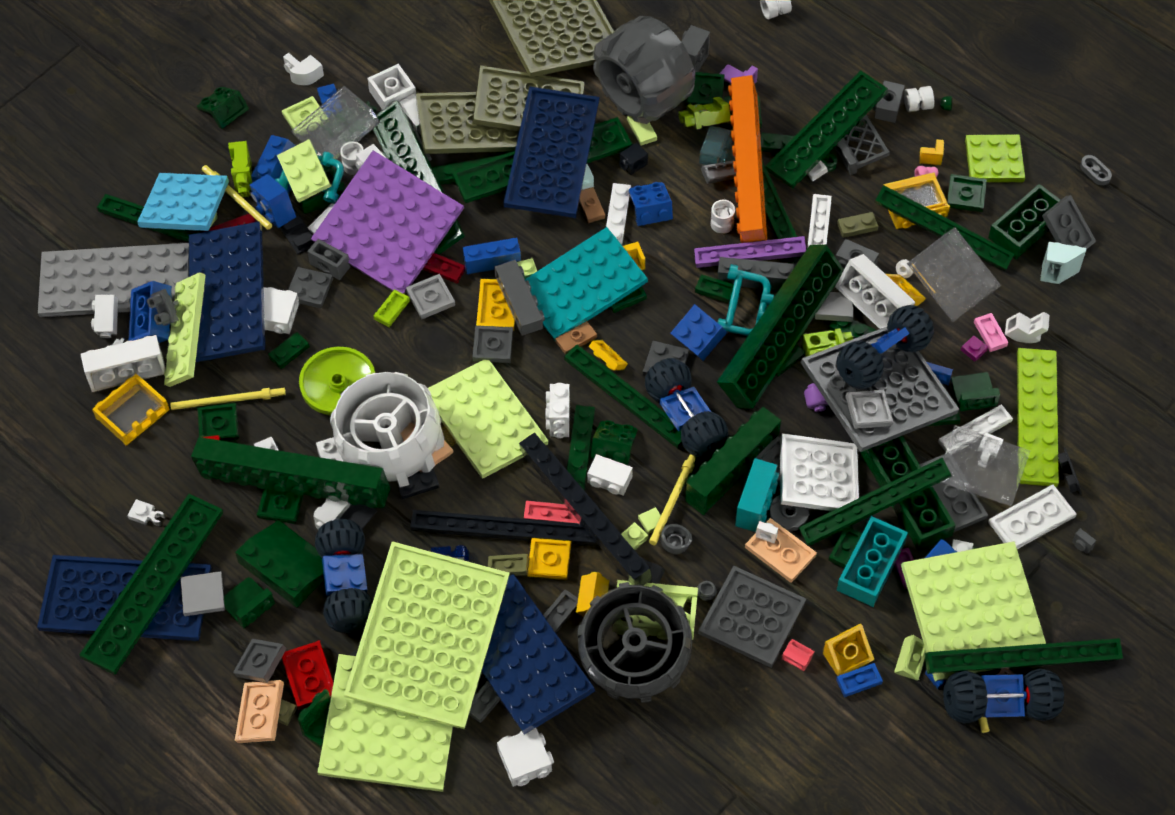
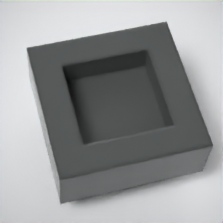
M1080 528L1075 533L1072 543L1078 550L1089 554L1093 550L1096 540Z

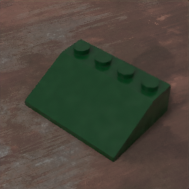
M279 520L250 537L235 552L240 565L296 608L324 581L322 558L318 554L317 549Z

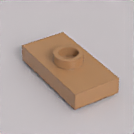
M594 187L581 190L579 203L587 222L591 223L605 219V213Z
M586 321L555 338V342L566 355L576 345L581 347L596 339L597 333Z

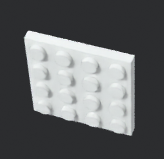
M782 433L780 437L781 504L833 511L858 499V453L856 445L848 442Z

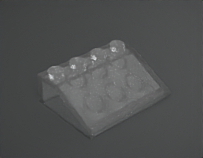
M343 86L291 132L301 143L309 139L317 151V155L322 156L323 152H329L334 155L333 159L337 160L341 156L340 150L345 143L360 141L380 121L366 103Z
M955 227L907 263L952 322L988 298L1001 286Z
M955 425L943 458L952 477L940 483L1012 507L1031 450Z

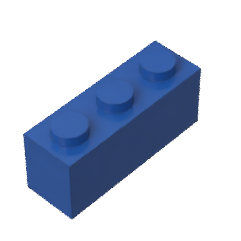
M511 238L463 247L467 274L490 271L495 270V266L516 260V262L521 261L518 239Z

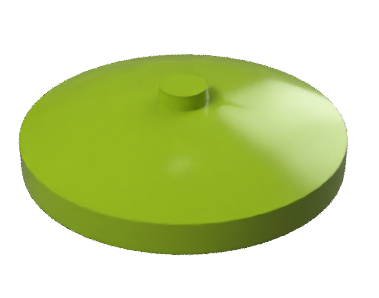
M331 347L321 350L310 357L301 370L299 386L302 397L315 411L331 415L333 410L336 409L338 400L341 397L340 394L357 380L375 373L371 361L363 353L355 349Z

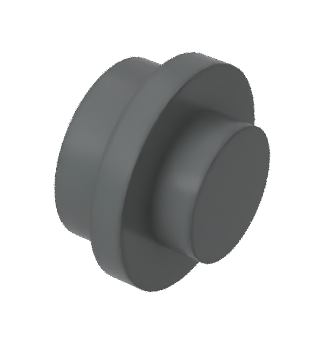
M703 581L697 586V595L700 599L708 601L716 596L717 589L712 582Z

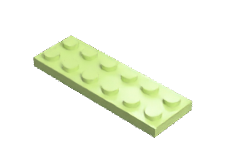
M200 272L177 282L175 286L174 301L178 300L179 304L174 306L179 320L170 323L169 347L166 356V370L164 372V385L169 387L194 377L206 276Z

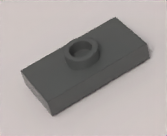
M734 160L702 166L701 171L707 184L734 179V176H736L733 167Z

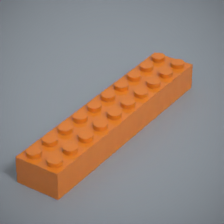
M748 75L731 78V85L728 86L729 95L731 96L729 104L732 111L730 120L731 126H733L731 136L732 141H734L732 151L733 156H735L733 167L734 172H736L734 183L735 187H737L735 199L736 203H738L736 215L737 219L739 218L737 231L740 234L741 243L767 240L758 95L753 76Z

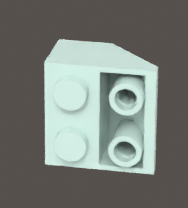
M1049 242L1042 264L1040 281L1060 284L1080 271L1086 248Z

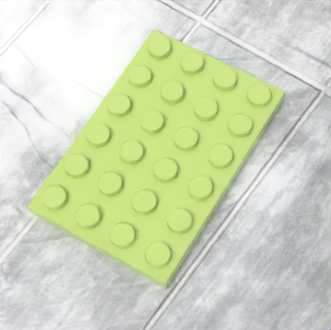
M482 360L428 388L439 411L441 422L482 479L523 458L519 443L534 432L545 445H548V439L490 360Z

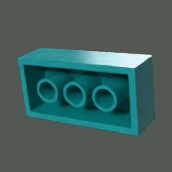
M871 516L839 578L837 591L874 607L905 545L908 532Z

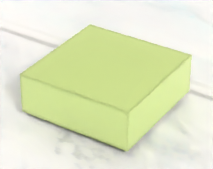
M656 507L638 515V519L647 534L655 530L661 517Z

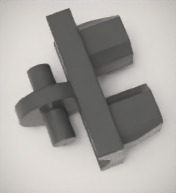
M166 289L151 294V297L147 299L149 307L151 309L156 307L158 314L154 316L157 325L163 324L165 326L179 320L174 306L179 304L178 300L173 302Z

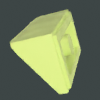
M915 635L904 639L894 673L919 680L926 653L923 640Z

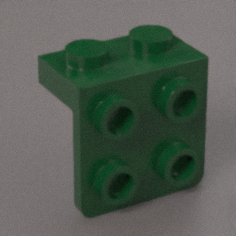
M609 420L601 421L593 437L590 458H595L597 454L628 466L632 444L638 429L628 424H616Z
M247 577L224 595L225 610L243 629L275 604L272 592L268 588L263 590L251 577Z

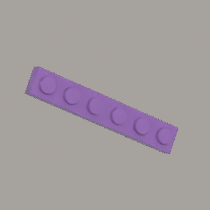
M805 236L695 248L696 268L718 266L720 257L763 261L803 256L806 251Z

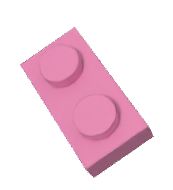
M992 313L975 318L974 324L990 352L1007 347L1008 341Z

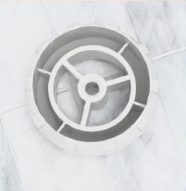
M399 372L372 373L357 380L340 394L341 397L338 400L336 409L331 413L330 423L333 428L336 448L344 462L383 468L387 480L398 481L400 487L409 485L408 477L414 475L419 470L424 473L431 471L435 466L432 454L444 446V436L440 425L439 411L432 399L431 392L425 385L418 384L415 380L408 377L407 374ZM412 422L415 424L414 431L407 440L403 441L401 432ZM362 442H380L382 449L368 447Z

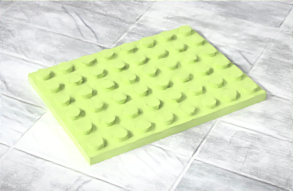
M392 542L344 697L465 730L510 573Z

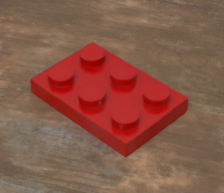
M320 640L285 651L282 660L298 710L309 707L314 696L319 692L321 693L324 689L329 691L331 699L334 683Z

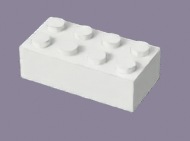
M864 254L849 260L835 286L879 329L887 327L888 320L896 309L915 304V301Z
M156 335L81 353L84 372L92 392L122 385L126 379L135 374H138L142 379L164 375L166 370Z

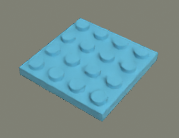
M159 173L138 219L139 227L209 231L229 183L228 176Z

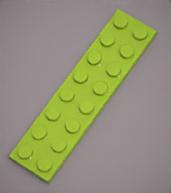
M1018 348V484L1042 486L1054 484L1057 487L1059 473L1056 351Z

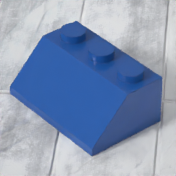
M271 135L251 175L252 183L266 174H269L274 180L276 178L280 179L283 168L277 155L296 145L288 139ZM290 184L287 189L288 195L292 189Z
M151 281L131 289L128 341L154 335L157 336L159 343L169 339L170 324L165 326L163 324H156L154 316L158 314L156 307L151 309L147 299L151 297V294L163 289L167 290L168 295L172 299V286Z

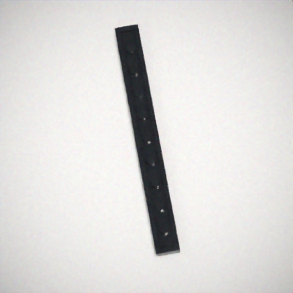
M413 510L411 531L531 541L532 538L571 541V544L599 546L580 523Z

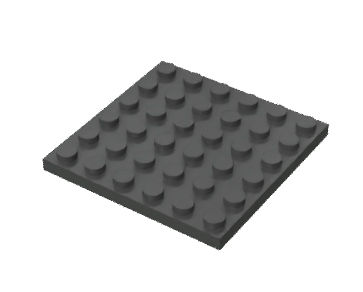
M887 327L812 354L801 360L802 366L860 452L953 416L959 411V408L920 352H905L896 347V344L880 354L881 359H883L884 370L881 378L875 385L866 389H856L845 383L836 367L839 352L845 345L854 341H864L869 344L877 342V339L881 336L888 334ZM884 390L893 419L892 426L854 429L845 397L846 393Z

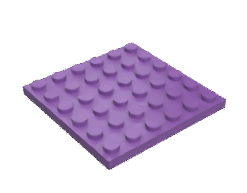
M372 150L311 240L315 243L317 239H320L348 254V263L389 290L393 291L395 289L405 294L406 287L412 285L463 211L464 206Z

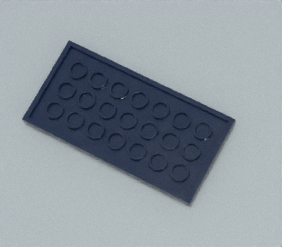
M529 86L504 199V207L576 218L600 97Z
M260 221L189 235V277L199 272L206 275L196 362L265 350L262 225Z
M53 555L39 616L38 630L94 634L143 560ZM190 563L181 577L211 573L212 567L207 564ZM181 577L141 637L199 641L204 614L184 616Z
M515 575L509 576L482 673L525 735L595 692V689Z

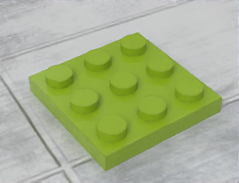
M966 135L965 143L969 177L987 179V182H1024L1025 172L1020 135Z

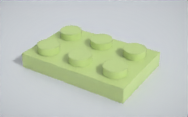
M309 139L277 155L298 202L331 187Z

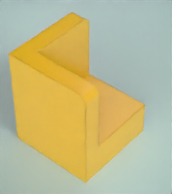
M936 140L935 148L921 147L920 164L941 165L944 140Z
M639 242L624 245L623 248L641 270H645V256Z

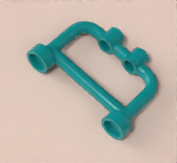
M323 152L322 156L317 155L321 164L324 166H335L337 169L331 187L322 191L325 192L323 199L335 204L339 198L337 190L344 173V167L340 161L333 159V154ZM283 170L280 179L276 178L275 180L287 190L289 181Z
M730 264L727 279L735 280L726 320L718 318L717 323L727 332L748 336L752 329L733 325L743 278L763 284V293L761 295L756 324L767 309V305L773 300L774 295L770 294L771 285L766 277L738 270L737 265Z

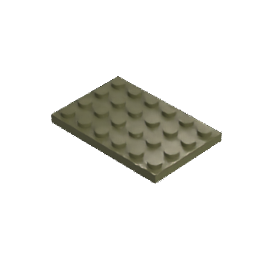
M480 65L473 124L520 131L529 86L583 94L584 82L545 75L529 77L526 72Z
M477 92L416 93V105L424 154L515 151L520 131L473 124Z

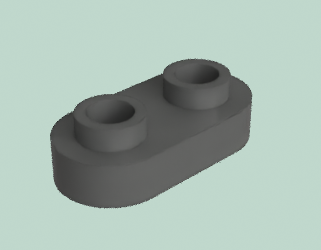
M1087 155L1082 158L1080 168L1094 183L1104 186L1110 182L1112 177L1111 171L1097 157Z

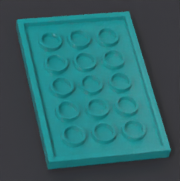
M608 227L525 279V281L528 280L530 283L531 295L536 296L538 310H542L545 321H543V326L554 341L555 338L592 319L648 282V278Z

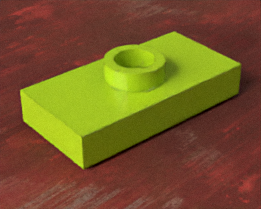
M394 289L374 314V320L390 327L410 302V297Z

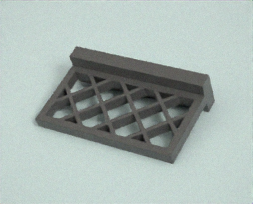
M867 115L860 120L866 123L865 128L855 125L849 135H845L834 146L850 175L857 173V169L890 155ZM854 130L863 133L861 138L852 136ZM866 134L874 136V140H865L864 137ZM849 141L858 142L857 148L849 147ZM861 145H870L869 152L861 150ZM874 147H878L883 152L876 154L872 153ZM857 154L867 156L865 160L860 162L856 158Z

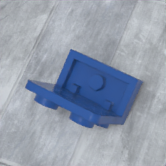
M654 182L649 185L635 186L629 189L630 197L635 206L636 223L638 226L673 219L672 201L664 183Z

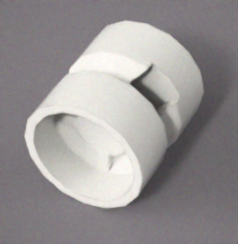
M760 0L761 9L766 19L777 17L778 13L780 15L789 13L792 10L790 0Z
M931 86L920 87L919 90L916 88L905 89L904 102L907 112L918 111L919 108L922 110L934 108V94Z
M347 142L340 150L344 171L349 175H356L358 172L355 164L357 162L356 154L363 150V146L358 142Z
M719 200L713 204L711 228L715 232L725 234L733 229L735 206L732 202Z

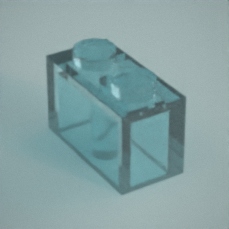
M710 125L700 151V164L710 165L726 162L728 155L726 150L727 148L730 149L732 145V138H730L731 130Z

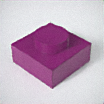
M975 336L971 337L961 347V351L974 362L988 350V346Z

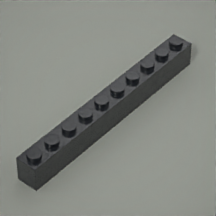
M534 432L521 441L519 446L523 456L631 585H645L652 580L649 566Z

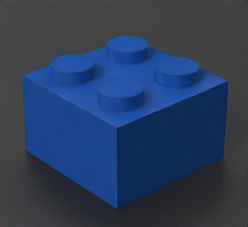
M269 174L250 184L251 196L257 203V211L264 215L271 224L273 223L277 228H280L296 218L287 190Z
M694 304L672 330L671 334L704 361L727 334V331Z

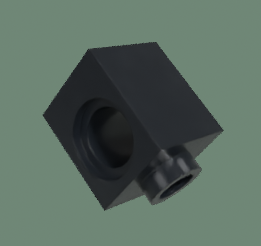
M635 143L620 153L619 164L624 171L626 170L632 175L648 165V153L638 143Z

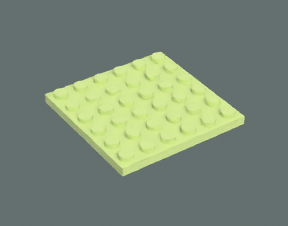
M1015 541L903 562L901 564L926 653L1046 644ZM995 669L975 670V671H970V672L980 673V672H985V671H990V670H995ZM956 672L935 673L933 677L935 682L946 680Z
M339 654L318 775L443 792L453 726L344 697L356 656Z

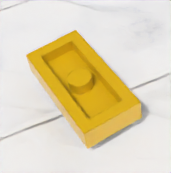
M603 340L592 341L589 345L594 351V355L604 360L609 369L614 371L624 370L628 365Z

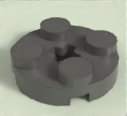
M779 495L772 501L769 515L771 519L791 533L792 531L799 530V527L807 523L809 508L782 505L781 495ZM786 509L789 511L793 510V515H787Z

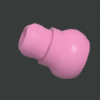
M918 166L915 169V177L935 172L937 177L938 169L936 167Z

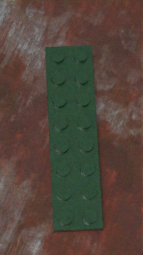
M860 70L765 166L767 171L793 189L888 93V88Z

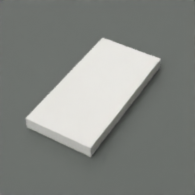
M1053 484L990 518L988 523L1003 543L1015 541L1016 548L1019 549L1075 518L1076 513Z

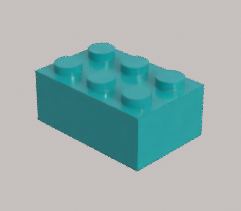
M754 458L737 507L736 527L756 532L759 521L766 522L767 510H770L772 496L775 494L778 486L779 473L776 472V464Z

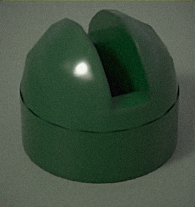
M952 96L941 98L940 107L943 110H952Z

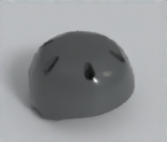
M678 524L666 525L662 530L660 541L662 547L667 552L680 554L689 548L692 536L685 527Z

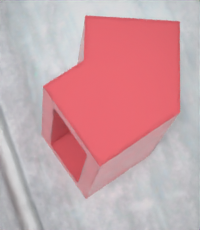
M792 639L782 654V660L805 671L815 651Z

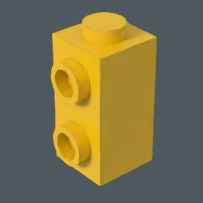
M598 572L583 575L581 577L576 613L584 617L590 608V602L596 596L601 597L608 592L610 580Z

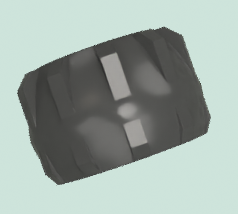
M639 16L619 26L612 34L595 45L593 58L596 61L594 62L593 69L603 87L602 91L617 106L619 112L623 115L632 116L634 121L648 124L652 120L656 121L691 96L695 86L694 66L684 44L665 23L651 16Z
M629 582L620 583L619 587L608 591L601 597L596 596L590 602V608L578 628V650L582 665L589 678L607 691L608 696L616 700L619 696L641 698V703L651 701V696L663 692L668 687L674 689L680 683V676L685 670L688 661L691 660L692 632L682 606H679L671 597L666 595L662 588L655 585L652 587L629 585ZM630 615L647 616L659 623L667 635L668 645L648 641L643 630L633 627ZM625 617L629 629L623 634L622 642L624 648L610 662L603 651L604 638L609 628L616 621ZM634 640L641 641L638 646L630 645V642ZM648 651L664 655L658 664L643 672L631 673L618 669L627 658L635 661L642 660Z

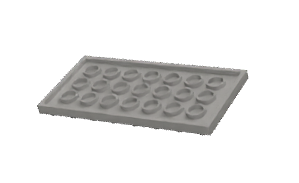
M189 243L42 252L38 315L39 317L95 314V311L92 310V301L95 300V295H115L118 298V312H130L131 289L151 281L172 286L171 293L172 301L174 302L176 283L189 277Z

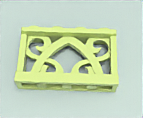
M618 580L617 587H619L620 583H625L629 581ZM646 583L644 586L652 587L655 585L662 588L663 592L671 597L679 606H682V608L686 602L692 603L691 614L685 613L693 640L698 588ZM630 615V618L633 619V627L643 630L647 637L651 635L657 636L659 639H668L664 629L656 621L653 622L643 615ZM621 619L613 624V632L619 635H623L629 629L627 621H622Z

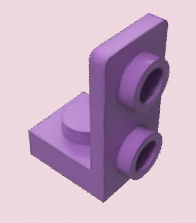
M726 65L719 74H725L724 81L731 84V78L752 75L754 83H756L758 69L751 66L748 71L741 72L731 65Z

